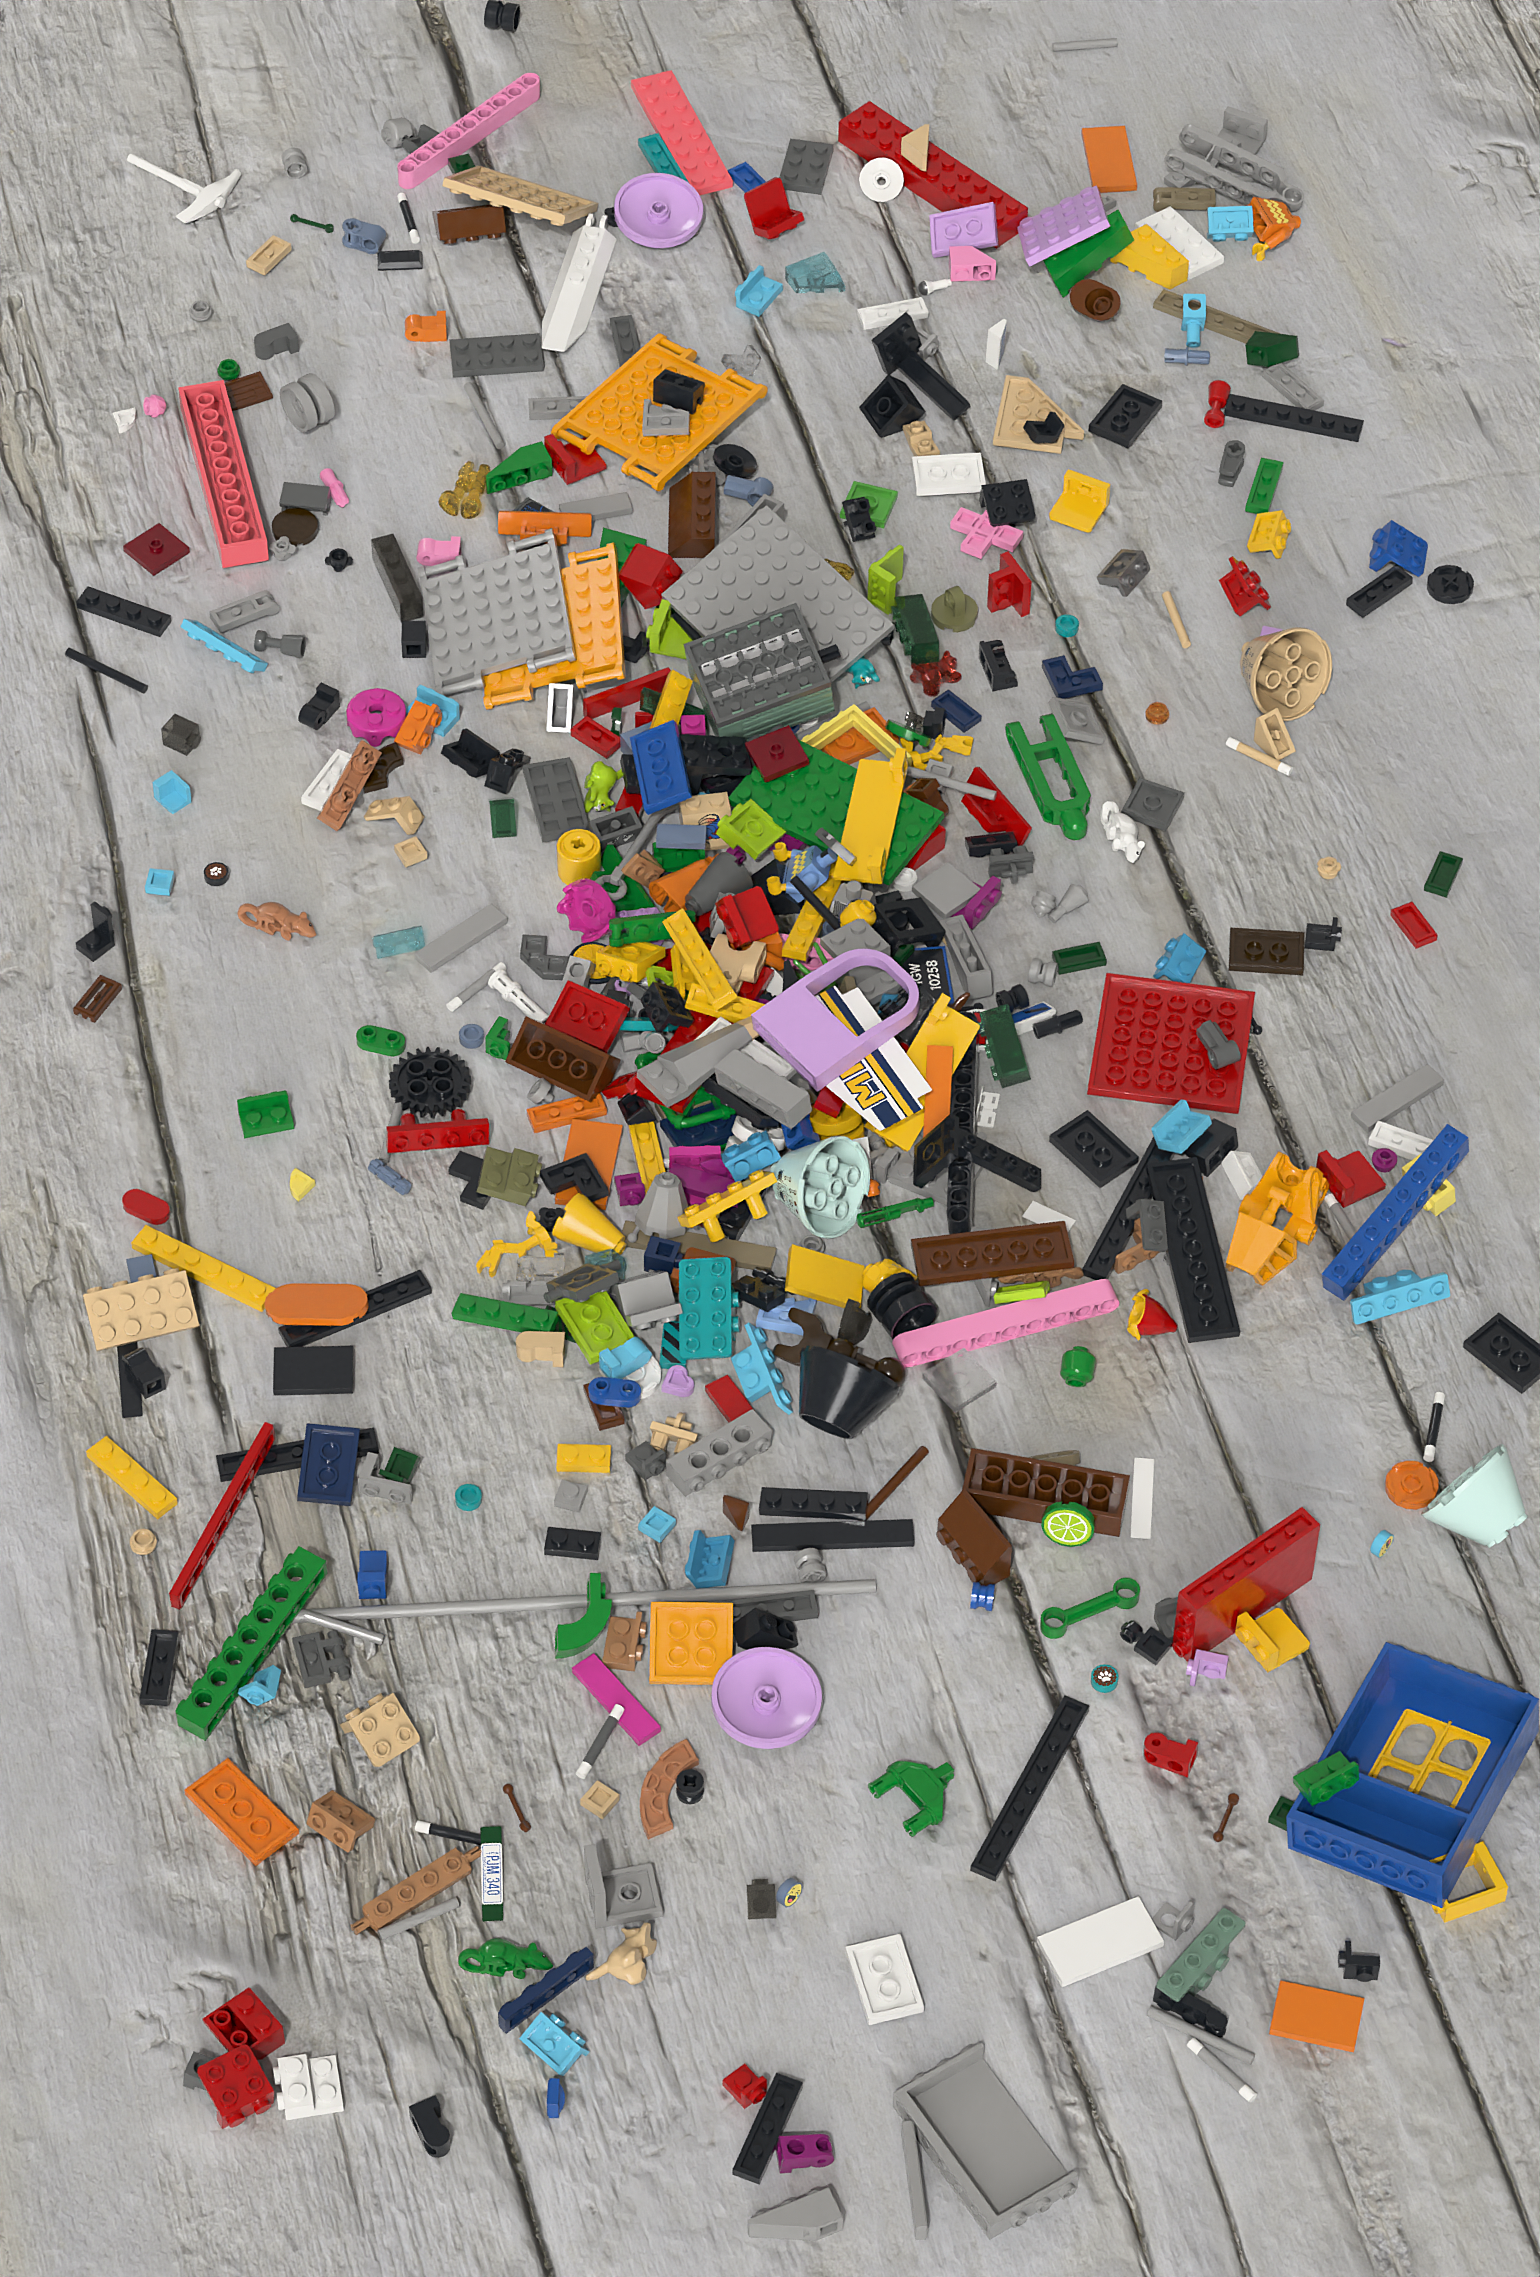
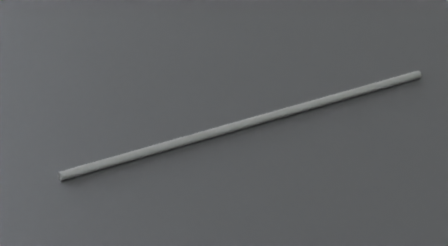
M875 1579L620 1592L605 1593V1599H612L611 1607L651 1605V1602L727 1601L814 1590L815 1596L876 1593ZM587 1594L302 1609L292 1623H310L303 1620L306 1610L340 1621L587 1608ZM265 1618L262 1619L260 1622L267 1623L271 1621V1619Z

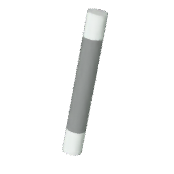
M499 962L446 1004L447 1008L453 1012L488 985V981L494 972L499 969L506 970L505 964Z
M1332 1193L1326 1195L1324 1198L1325 1202L1350 1240L1356 1233L1355 1228Z
M1192 2038L1188 2042L1187 2047L1249 2103L1257 2097L1256 2092L1196 2038Z

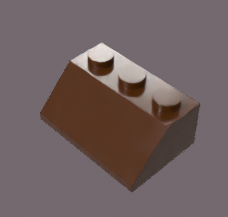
M488 204L432 211L437 238L440 241L443 240L444 244L457 243V238L475 241L479 240L481 235H487L488 238L501 237V233L506 232L503 206L497 207Z
M967 1490L961 1491L938 1518L937 1538L943 1546L946 1545L950 1549L955 1562L959 1565L962 1564L967 1570L968 1577L972 1582H979L983 1586L996 1584L1010 1576L1012 1545Z

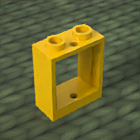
M1483 1841L1475 1845L1465 1868L1474 1865L1487 1890L1450 1904L1446 1899L1443 1908L1431 1904L1434 1912L1440 1914L1444 1923L1506 1900L1508 1885ZM1448 1854L1434 1858L1429 1861L1432 1863L1440 1862L1442 1860H1445Z

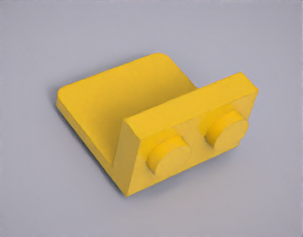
M1068 469L1064 475L1063 492L1049 512V518L1075 529L1091 532L1109 505L1111 484Z
M1275 1608L1256 1620H1253L1247 1612L1237 1616L1235 1635L1267 1673L1309 1649V1640L1280 1608Z

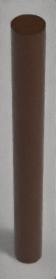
M920 1446L868 1503L866 1521L928 1455L929 1451L926 1447Z

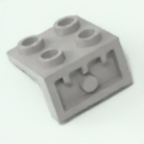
M1227 106L1224 111L1223 128L1218 136L1226 131L1241 141L1242 149L1256 155L1266 140L1268 120Z

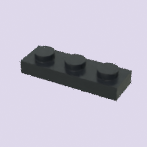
M1395 565L1348 597L1346 606L1363 618L1410 586L1413 577Z
M151 1629L140 1693V1705L168 1706L179 1642V1631Z

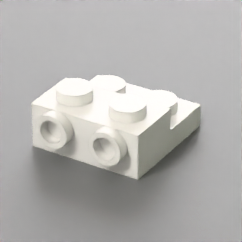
M306 2054L277 2058L278 2067H273L275 2085L281 2084L282 2092L277 2093L279 2110L285 2109L286 2120L344 2111L336 2055L307 2059Z

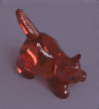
M946 650L938 661L911 664L913 672L910 675V680L916 684L922 683L923 693L927 696L935 697L940 693L939 688L942 683H957L962 679V675L956 672L958 666L957 659Z

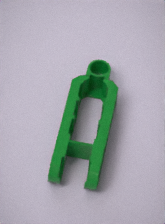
M1054 714L1040 716L1039 723H1042L1046 742L1030 745L1019 721L1007 723L1005 725L1007 741L1043 821L1052 825H1060L1063 834L1068 839L1080 840L1084 838L1087 834L1088 823L1086 815L1090 811L1091 794ZM1053 758L1054 762L1058 763L1062 771V779L1066 780L1070 789V797L1074 799L1059 801L1054 798L1038 761Z

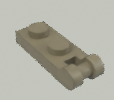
M1157 187L1153 190V209L1156 212L1169 206L1180 210H1207L1208 207H1215L1216 205L1215 189Z

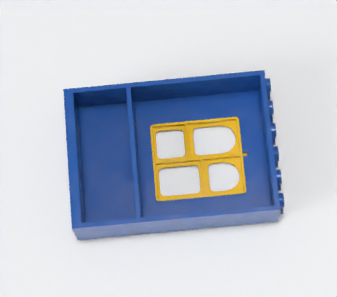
M1386 1642L1317 1762L1319 1763L1340 1751L1350 1763L1355 1761L1359 1765V1781L1352 1787L1335 1793L1329 1800L1319 1802L1314 1806H1311L1300 1792L1286 1816L1288 1849L1443 1908L1445 1900L1448 1899L1474 1851L1475 1845L1482 1837L1539 1732V1698L1534 1697L1530 1693L1509 1688L1503 1683L1490 1681L1476 1673L1471 1674L1463 1671L1452 1664H1444L1427 1655H1420L1409 1651L1403 1646ZM1413 1724H1423L1430 1727L1436 1737L1434 1744L1421 1765H1415L1391 1754L1402 1732ZM1461 1739L1469 1741L1476 1747L1478 1754L1469 1770L1465 1771L1439 1760L1443 1749L1448 1743ZM1385 1766H1390L1413 1775L1414 1779L1408 1790H1404L1376 1779L1381 1769ZM1431 1772H1439L1462 1782L1450 1807L1418 1795ZM1448 1854L1445 1860H1442L1440 1862L1432 1863L1429 1861L1434 1858Z

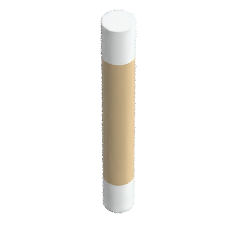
M1232 737L1228 738L1226 746L1289 776L1292 773L1293 767Z

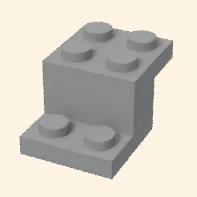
M856 919L820 938V945L833 958L855 949H872L890 956V945L864 919ZM875 966L855 967L836 979L837 983L841 985L845 976H853L856 988L860 989L871 1006L880 1002L883 994H895L901 987L887 972Z
M657 1270L619 1280V1282L611 1285L610 1293L616 1295L620 1314L627 1325L631 1326V1329L636 1328V1330L651 1327L652 1321L661 1323L676 1320V1315L682 1314L680 1303L674 1300L669 1275L666 1271Z

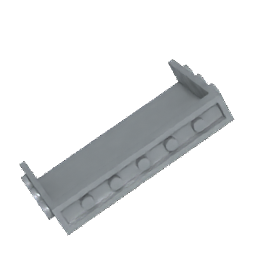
M979 2043L974 2047L964 2048L955 2058L938 2063L934 2070L925 2075L919 2074L915 2076L909 2084L893 2092V2107L903 2121L914 2122L916 2139L988 2239L991 2240L1011 2227L1017 2228L1021 2226L1033 2214L1045 2212L1057 2200L1061 2198L1064 2200L1072 2196L1077 2189L1079 2175L1076 2171L1070 2174L1066 2172L984 2061V2047Z

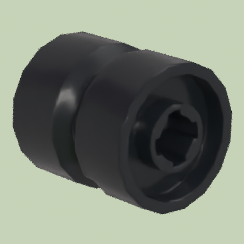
M488 0L484 13V26L494 29L501 26L503 30L516 32L520 20V5L509 2L503 5L502 1Z

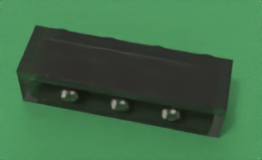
M394 534L371 539L372 559L400 622L423 618L422 595Z

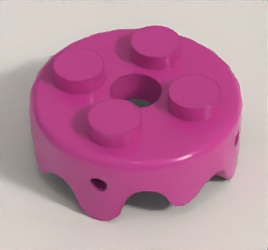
M380 688L368 689L356 694L350 700L346 709L347 726L350 727L353 736L366 739L373 747L379 746L382 739L386 736L395 738L407 717L406 706L402 698L392 691ZM378 710V711H381L382 713H380V714L373 713V714H372L371 712Z
M582 878L563 888V892L566 895L558 903L557 912L568 916L570 930L584 933L581 936L582 943L592 942L611 932L609 920L616 918V908L610 896L601 885L591 879Z

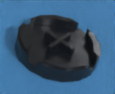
M1454 565L1439 566L1428 575L1427 591L1436 601L1444 604H1458L1469 599L1473 593L1474 580L1468 571L1466 573L1462 571L1461 567Z

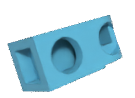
M633 1337L626 1341L624 1345H620L611 1351L607 1348L599 1352V1368L607 1378L622 1379L647 1364L652 1353L639 1337Z

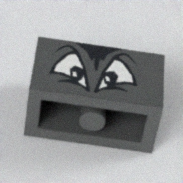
M631 806L589 821L585 830L594 833L598 837L601 852H603L608 844L618 847L635 841L642 829V825Z

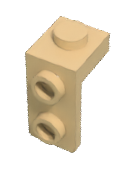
M410 796L375 800L369 805L364 815L366 821L395 817L407 835L415 834L424 819V815Z

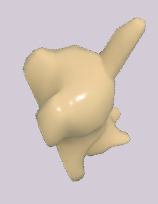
M644 1923L641 1928H631L628 1930L621 1928L625 1935L624 1942L611 1952L607 1962L588 1973L585 1979L588 1981L596 1980L610 1973L619 1980L627 1981L630 1985L642 1982L646 1977L643 1959L652 1955L657 1946V1941L650 1937V1923Z

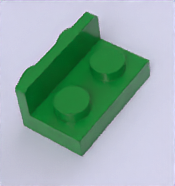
M286 1090L258 1096H248L237 1100L238 1116L244 1139L294 1129Z
M1338 1751L1295 1775L1293 1783L1311 1806H1314L1319 1802L1329 1800L1335 1793L1348 1789L1359 1781V1765L1355 1761L1350 1763Z

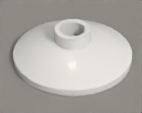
M876 158L869 161L863 167L859 182L861 190L869 199L876 202H887L894 199L900 193L904 178L902 170L894 161L887 158ZM883 178L886 183L879 185L877 183L878 179Z

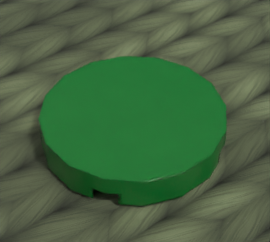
M888 719L885 725V729L890 730V732L906 740L917 741L921 746L927 747L931 743V737L902 723Z

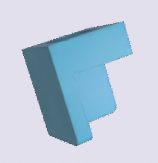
M172 770L152 782L154 798L171 814L176 813L191 803L189 785Z

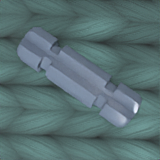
M379 1159L370 1161L368 1170L372 1174H378L377 1177L394 1188L401 1195L410 1192L412 1185L405 1178L402 1180L401 1175L389 1166H385Z

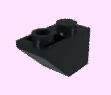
M756 1607L733 1623L737 1646L745 1650L758 1647H773L784 1650L798 1646L796 1629L793 1622Z

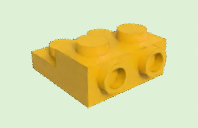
M648 942L624 944L621 947L608 945L596 952V971L609 977H619L625 982L638 983L646 977L645 972L651 965L665 957V947Z

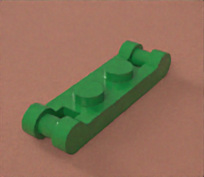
M685 910L692 923L695 922L696 913L691 910ZM677 911L610 919L609 929L611 930V935L609 936V945L621 947L624 944L672 939L662 921ZM626 928V933H621V930Z

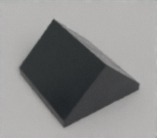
M776 858L751 875L752 888L756 886L762 888L773 915L799 914L804 905V899L798 903L786 891H782L778 895H772L768 891L767 879L769 877L777 876L780 878L781 884L783 883L786 865Z

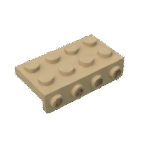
M175 1268L164 1271L163 1276L155 1278L153 1274L139 1277L138 1282L128 1284V1281L124 1280L113 1283V1288L103 1290L99 1286L88 1289L87 1294H83V1302L96 1352L198 1328L199 1322L186 1270L179 1272V1269Z

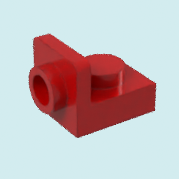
M745 2063L722 2080L724 2088L744 2109L752 2103H759L767 2093V2079L764 2076L758 2078Z

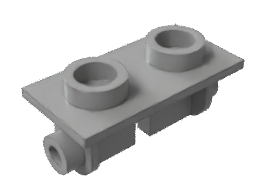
M549 1279L547 1281H531V1283H526V1281L510 1282V1280H507V1283H502L503 1301L526 1306L555 1305V1300L547 1303L544 1299V1293L548 1292L546 1283L549 1282Z

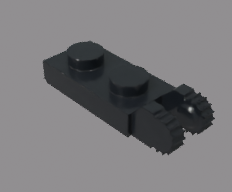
M1155 1986L1153 2002L1157 2003L1160 2008L1166 2011L1171 2010L1181 2015L1186 2022L1198 2024L1205 2031L1223 2038L1228 2024V2018L1224 2013L1222 2014L1219 2010L1189 1993H1186L1179 2002H1176Z

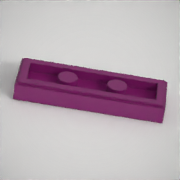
M673 1163L669 1170L670 1173L676 1175L681 1181L684 1193L701 1198H706L718 1192L721 1194L728 1190V1185L735 1182V1180L709 1174L705 1171ZM739 1203L733 1205V1207L738 1208Z

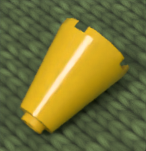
M577 1193L565 1206L564 1210L566 1212L563 1218L558 1217L552 1235L561 1241L609 1258H613L615 1255L619 1257L627 1245L624 1242L625 1236L585 1195Z

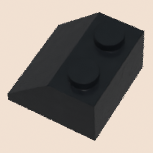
M889 374L859 406L866 419L881 438L903 431V425L918 421L926 412L907 384Z

